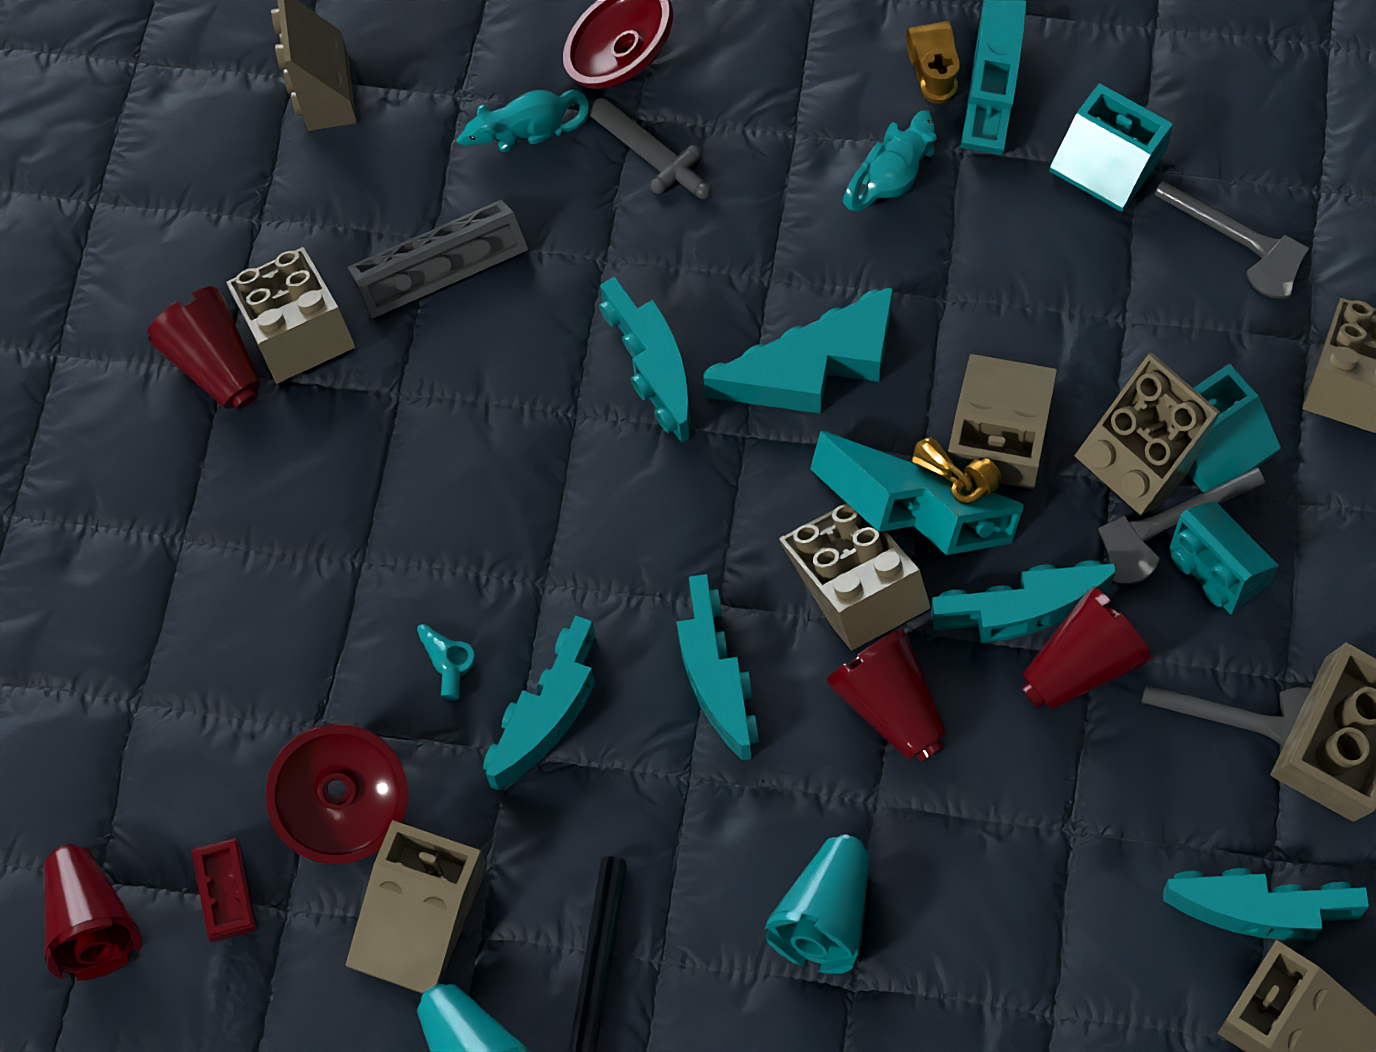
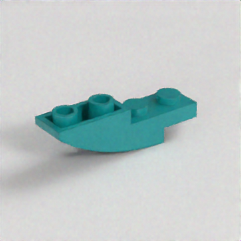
M1024 0L983 1L960 148L1002 155L1004 151L1022 47L1026 1Z
M613 277L600 285L603 303L599 304V309L606 322L611 327L617 325L624 334L622 336L623 343L633 357L634 376L630 379L637 394L642 400L649 398L657 408L654 410V413L661 427L666 433L673 431L680 442L683 443L689 439L690 413L686 376L675 338L653 300L637 308L617 279Z
M1084 561L1076 564L1074 567L1056 569L1053 565H1038L1032 567L1029 571L1022 572L1020 586L1017 590H1013L1009 586H995L983 593L967 594L963 590L943 592L938 597H932V629L935 631L978 627L980 644L1003 641L1035 633L1064 621L1083 595L1093 586L1106 594L1111 589L1115 566L1114 564L1101 565L1099 561Z
M707 574L690 576L689 584L694 619L676 621L682 658L689 682L700 707L722 740L741 760L751 759L750 744L759 742L755 715L746 716L744 700L752 699L749 672H739L738 658H728L724 631L715 632L713 617L722 616L718 589L709 590Z
M575 615L570 629L563 628L559 634L555 646V653L558 656L552 669L546 668L540 677L537 686V694H540V696L522 690L517 704L511 702L507 707L502 720V728L505 729L498 745L493 743L490 746L483 764V769L486 770L485 774L491 788L500 791L538 764L557 745L583 709L595 685L592 668L584 665L596 639L592 621Z
M1246 868L1226 870L1222 872V876L1203 877V873L1200 871L1180 872L1174 875V879H1168L1163 890L1164 902L1200 921L1235 933L1279 940H1315L1322 930V921L1360 919L1369 907L1366 887L1351 888V884L1348 882H1332L1322 885L1321 890L1303 891L1301 885L1289 884L1275 887L1273 892L1268 893L1266 874H1252L1251 870Z

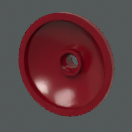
M597 0L581 15L568 35L563 52V63L567 73L577 84L590 89L614 87L639 75L658 57L667 43L674 14L670 0Z
M343 723L316 726L293 738L275 758L267 777L266 808L274 830L281 840L294 852L309 860L325 864L356 862L380 850L392 820L402 823L408 802V786L405 771L394 750L373 732L359 726ZM339 780L343 782L346 786L345 791L340 795L331 794L328 791V785L332 781Z

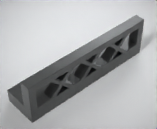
M501 199L352 264L347 269L359 289L369 315L373 319L528 250L514 212Z

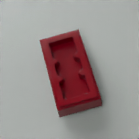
M233 838L191 849L207 936L211 943L258 931L239 839Z

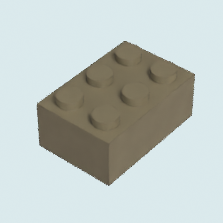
M1346 642L1325 657L1270 776L1352 822L1374 812L1376 809V659Z

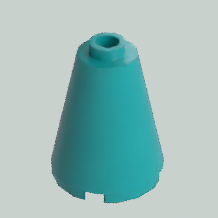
M840 835L839 837L827 839L769 916L765 929H768L765 938L778 954L804 967L807 959L820 963L821 966L818 972L827 974H842L853 968L859 951L870 865V855L860 840L849 835Z
M437 984L429 988L422 995L421 1003L417 1008V1014L430 1052H531L457 985Z

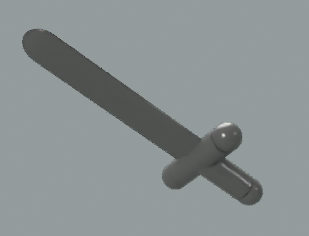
M595 98L589 102V115L660 171L650 183V188L655 194H662L675 181H678L699 199L710 197L712 193L711 186L690 170L702 156V150L699 146L690 145L678 156L607 99Z

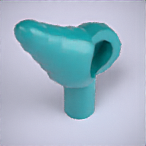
M418 625L417 632L420 640L424 644L434 668L442 674L441 699L446 701L458 700L460 677L466 675L475 665L476 656L474 650L469 644L462 641L454 642L439 634L428 625Z

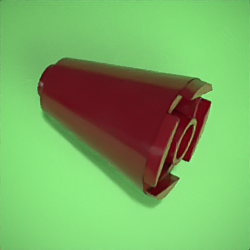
M213 286L197 289L190 293L195 299L194 301L183 307L179 301H176L164 310L149 326L147 332L150 337L147 338L155 349L224 408L235 407L237 410H241L256 400L258 397L256 391L261 383L223 294L217 287Z
M1095 586L1083 595L1022 673L1026 683L1020 688L1037 709L1044 704L1050 710L1060 707L1146 665L1153 659V656L1149 653L1150 649L1131 623L1121 612L1117 613L1113 608H1107L1106 604L1110 602V599Z
M902 628L899 631L896 630L860 652L858 657L849 664V668L844 664L826 679L830 688L907 760L917 756L922 763L944 748L940 739L947 734L910 640Z
M67 844L55 849L44 863V932L47 968L56 978L63 979L62 972L75 973L77 981H86L106 976L129 963L127 954L134 947L139 952L142 947L140 929L87 848Z

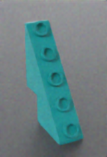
M885 288L881 291L879 289L871 290L854 304L843 309L839 307L833 308L823 314L820 320L805 327H793L786 331L778 340L767 345H755L745 351L742 357L727 364L717 363L709 367L703 373L705 398L821 414L827 375L879 382L891 315L892 288Z
M820 431L810 470L878 532L914 526L945 555L1012 544L1024 508L1022 503L993 492L989 496H982L977 501L971 503L959 502L953 497L951 490L953 483L945 477L903 459L826 431ZM961 489L960 492H961L963 495H969L970 493H972V492L974 491V489L971 490L970 492H966V491H964V490Z

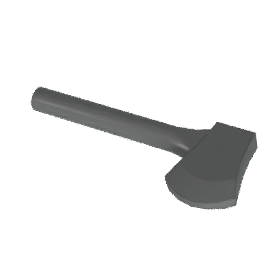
M1163 180L1159 184L1155 196L1250 248L1262 258L1248 269L1246 273L1248 280L1258 292L1270 298H1290L1296 274L1307 256L1308 247L1285 234L1281 239L1259 234Z
M1256 467L1152 517L1128 521L1123 516L1098 528L1110 564L1115 566L1113 583L1133 585L1143 582L1150 577L1158 568L1160 558L1145 543L1160 532L1177 525L1180 514L1189 508L1216 501L1220 505L1265 484L1264 477L1259 468Z
M1145 685L1141 703L1260 733L1279 743V751L1281 752L1310 688L1296 687L1281 692L1279 695L1281 716L1262 715L1150 685Z

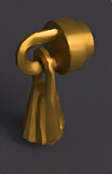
M931 437L925 438L917 442L914 448L912 462L953 483L951 488L953 497L959 502L971 503L977 501L982 496H989L999 486L998 481L1002 478L1001 472L987 458H983L981 461L974 460L965 467L963 473L955 467L953 461L935 439ZM961 489L964 490V491H966V492H970L971 490L974 489V491H973L972 493H970L969 495H963V494L960 492Z

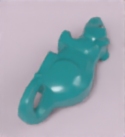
M534 90L521 95L505 107L490 111L486 105L482 104L477 109V116L467 123L464 131L456 139V142L463 146L488 145L493 140H501L498 143V147L502 152L510 151L515 146L516 139L528 138L529 143L537 144L554 134L560 136L562 132L577 130L581 127L589 116V103L586 96L578 90L566 91L560 97L551 91ZM572 104L578 106L579 112L577 116L562 124L563 116L568 107Z
M928 110L919 111L912 119L910 127L906 131L899 130V125L895 122L889 125L883 144L879 142L875 144L866 160L854 174L845 191L842 202L849 211H863L877 198L898 197L912 188L917 178L920 161L924 156H932L935 151L933 141L937 140V136L934 134V123ZM862 184H864L865 189L863 190L861 195H859L860 187Z

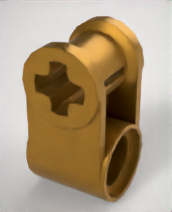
M944 21L907 28L906 41L909 58L912 65H914L921 94L927 101L934 104L950 102L958 92L956 76L960 68L950 22Z

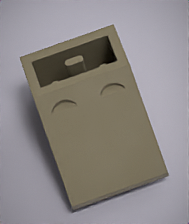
M278 0V8L271 9L276 35L279 34L280 44L275 45L279 69L284 71L286 89L288 94L291 93L295 115H303L308 131L357 123L349 56L342 31L298 0Z
M304 247L295 251H286L275 260L258 268L246 269L239 273L236 278L226 282L276 384L356 348L339 307Z
M1340 297L1307 392L1303 410L1376 433V308H1372L1363 301H1350Z
M1149 353L1074 456L1137 513L1142 515L1164 505L1191 469L1220 411L1153 353Z
M970 354L948 449V456L953 461L955 467L964 473L965 467L974 460L981 461L983 458H987L1001 472L1002 478L998 481L999 484L1034 490L1057 369Z
M847 503L779 538L780 544L830 625L851 651L931 609L920 569L886 531L878 532Z
M392 820L372 869L345 966L424 994L429 988L440 984L487 868L481 850Z
M1278 940L1274 942L1217 1033L1245 1052H1376V1016L1323 969Z

